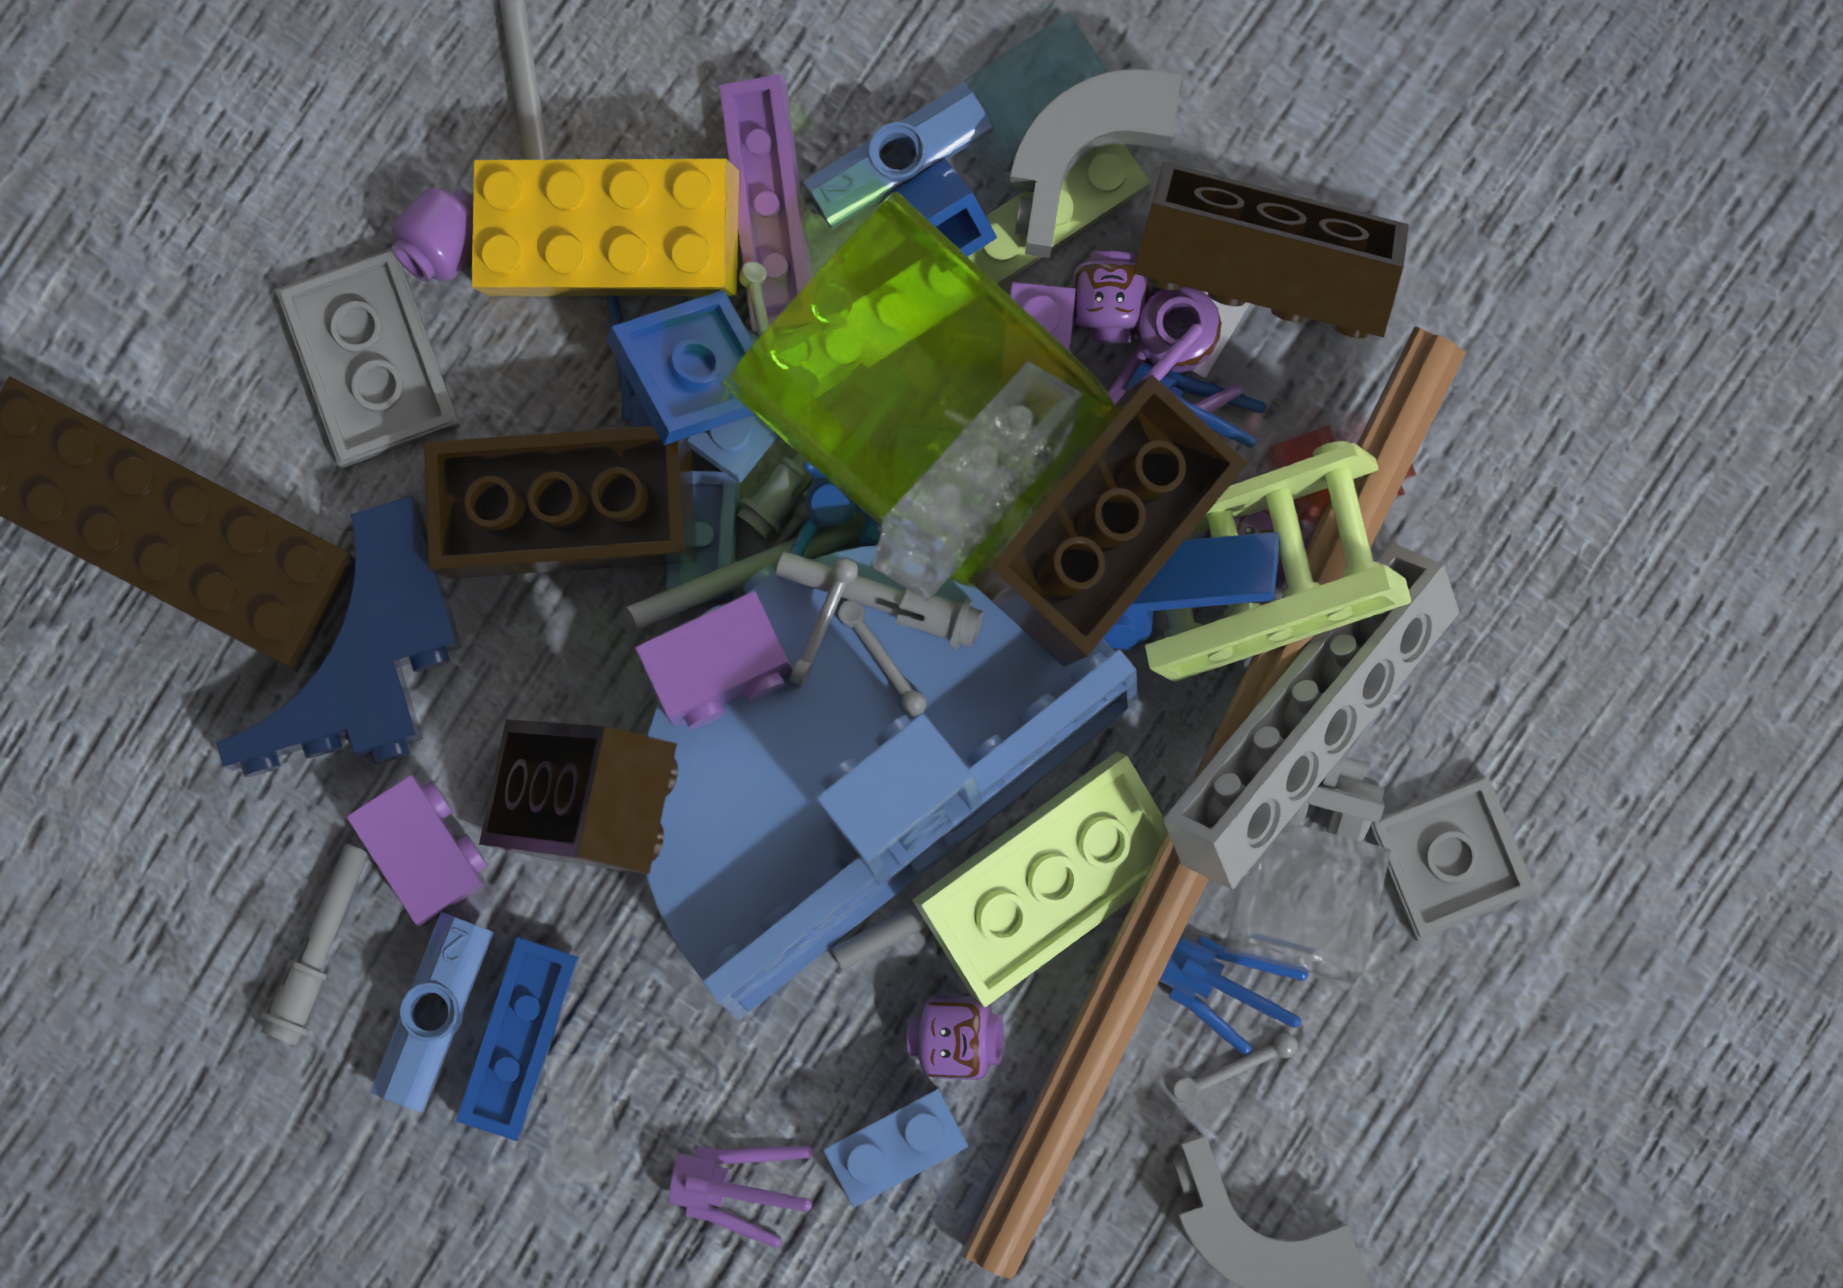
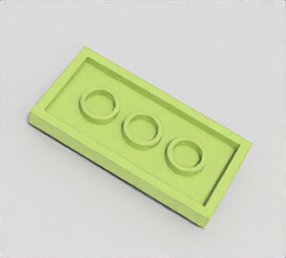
M1116 751L912 899L971 996L985 1008L1135 898L1167 833V828L1163 821L1164 817L1128 756Z

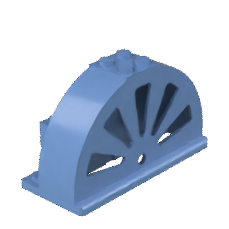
M889 544L859 547L814 559V561L833 567L840 558H850L855 561L858 567V576L906 591L907 587L911 584L918 589L962 604L967 598L974 601V608L984 611L983 621L973 647L969 648L960 645L959 649L955 650L950 648V641L907 626L896 625L897 616L862 605L865 612V623L912 690L919 691L926 697L927 707L922 714L917 716L908 715L903 711L901 695L855 629L845 627L840 622L839 608L841 604L848 601V599L842 597L813 660L811 672L803 686L790 681L792 673L782 677L785 685L776 692L755 701H749L746 694L722 705L725 711L724 715L696 729H689L687 723L675 727L667 717L661 702H659L647 736L677 743L674 759H676L678 764V775L672 792L665 799L660 823L664 829L663 846L659 856L651 864L650 874H646L657 908L672 938L718 1003L738 1020L747 1016L1131 709L1138 702L1136 668L1119 649L1114 652L1107 642L1102 639L1089 656L1063 667L967 580L985 559L971 553L930 545ZM770 564L755 573L743 585L742 589L746 595L753 591L756 592L792 669H794L804 651L828 593L776 575V568ZM717 605V606H715L714 608L710 609V610H709L708 612H706L705 614H707V613H709V612H711V611H713V610H715V609L721 607L722 605Z

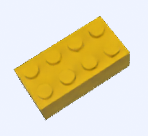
M727 159L474 160L472 288L487 296H706L722 290L725 291L727 296H737L739 169Z

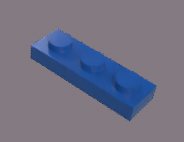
M519 937L516 938L456 1122L514 1141H520L580 957Z

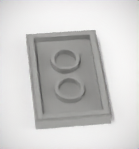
M392 248L276 289L338 466L341 469L460 426L404 267L395 257Z

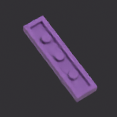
M781 74L721 84L719 88L729 162L739 169L738 230L743 266L747 262H758L767 272V277L761 287L770 334L795 330L819 320L786 78ZM746 288L752 333L758 336L750 292Z

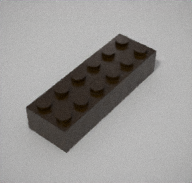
M11 376L5 382L0 392L1 518L296 672L299 671L355 567V558L350 553Z

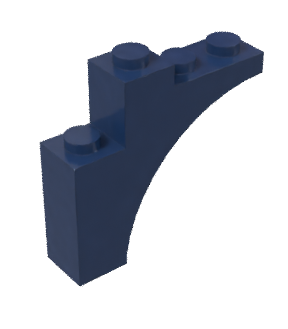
M412 496L350 514L354 526L356 547L355 577L344 623L332 649L307 684L282 708L249 729L216 742L223 767L232 771L242 769L244 777L260 775L280 768V756L303 750L305 758L308 759L337 751L342 748L340 738L349 736L354 754L362 758L371 755L374 764H380L411 754L408 744L423 739L401 666L411 664L413 672L433 669L449 663L448 652L460 649L462 646L441 576L429 570L428 533L419 503Z

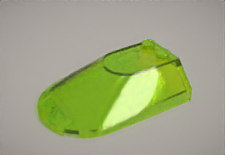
M896 191L888 196L823 264L747 349L720 383L919 560L944 577L972 588L976 587L967 580L968 577L1115 405L1100 381L1086 366Z

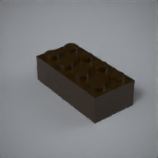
M1162 162L1133 274L1145 276L1148 283L1165 290H1180L1184 286L1207 292L1212 300L1228 306H1242L1246 302L1270 308V312L1274 316L1286 321L1305 322L1309 318L1332 324L1335 331L1345 336L1367 338L1371 334L1384 338L1404 268L1409 224Z
M1150 375L1123 394L967 580L1063 667L1089 656L1247 466L1248 462L1156 377Z
M654 426L424 442L429 570L445 579L697 562L692 450L687 442L689 437L663 445Z
M506 719L479 845L551 861L650 874L651 864L657 859L663 846L664 829L660 822L665 799L672 792L677 780L678 764L676 759H674L677 743L607 726Z

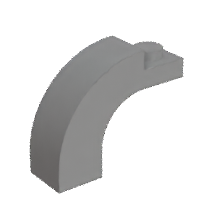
M1144 69L1104 73L1082 81L1061 93L1036 117L1019 145L1012 167L1009 188L1034 192L1033 198L1020 197L1015 235L1027 236L1025 255L1050 258L1061 188L1071 168L1083 156L1099 147L1120 143L1170 149L1182 74Z
M1201 1135L1179 1143L1183 1157L1172 1161L1184 1196L1188 1197L1196 1194L1200 1205L1177 1212L1176 1215L1191 1244L1213 1269L1241 1288L1370 1287L1347 1224L1341 1223L1295 1239H1275L1263 1236L1248 1227L1231 1206L1207 1137Z

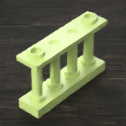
M1347 441L1331 442L1316 448L1313 451L1314 457L1229 486L1188 536L1210 529L1212 538L1235 536L1238 534L1234 517L1251 515L1269 509L1274 532H1277L1280 539L1279 554L1288 589L1282 593V599L1262 606L1254 602L1228 604L1229 609L1224 611L1223 619L1203 626L1200 623H1195L1192 608L1166 610L1170 629L1165 632V638L1145 645L1150 669L1173 682H1177L1412 603L1406 578L1385 564L1381 565L1378 562H1373L1353 479L1378 471L1376 458L1355 443ZM1328 488L1348 568L1343 571V578L1320 585L1313 582L1293 500Z

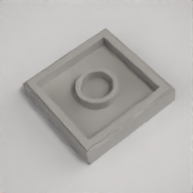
M1488 774L1381 817L1380 823L1371 821L1370 831L1416 941L1537 893Z

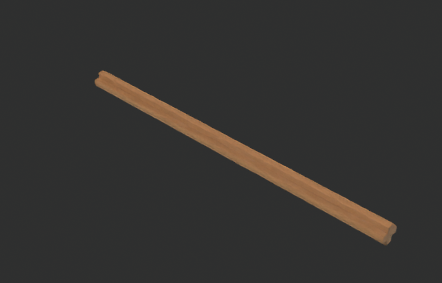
M1420 327L1413 328L1356 444L1376 458L1379 469L1378 471L1353 479L1370 548L1466 354V351L1458 348L1454 342L1440 335H1433ZM1331 498L1305 549L1313 582L1320 585L1343 578L1342 573L1348 568ZM1315 635L1252 657L1191 784ZM1168 831L960 1254L965 1259L978 1264L981 1268L997 1276H1004L1013 1280L1209 878L1181 864Z

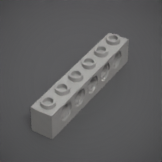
M1395 543L1389 546L1377 562L1381 565L1385 564L1406 578L1412 603L1315 635L1163 818L1183 866L1231 890L1236 887L1460 613L1444 564Z

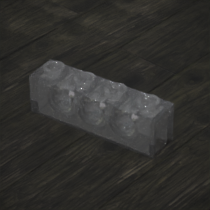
M1027 361L884 518L873 568L926 601H929L1067 446L1082 393Z

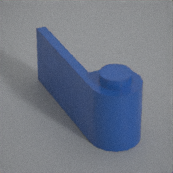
M1277 532L1184 540L1103 639L1110 647L1116 649H1125L1142 643L1148 639L1152 632L1154 611L1274 600L1280 542Z

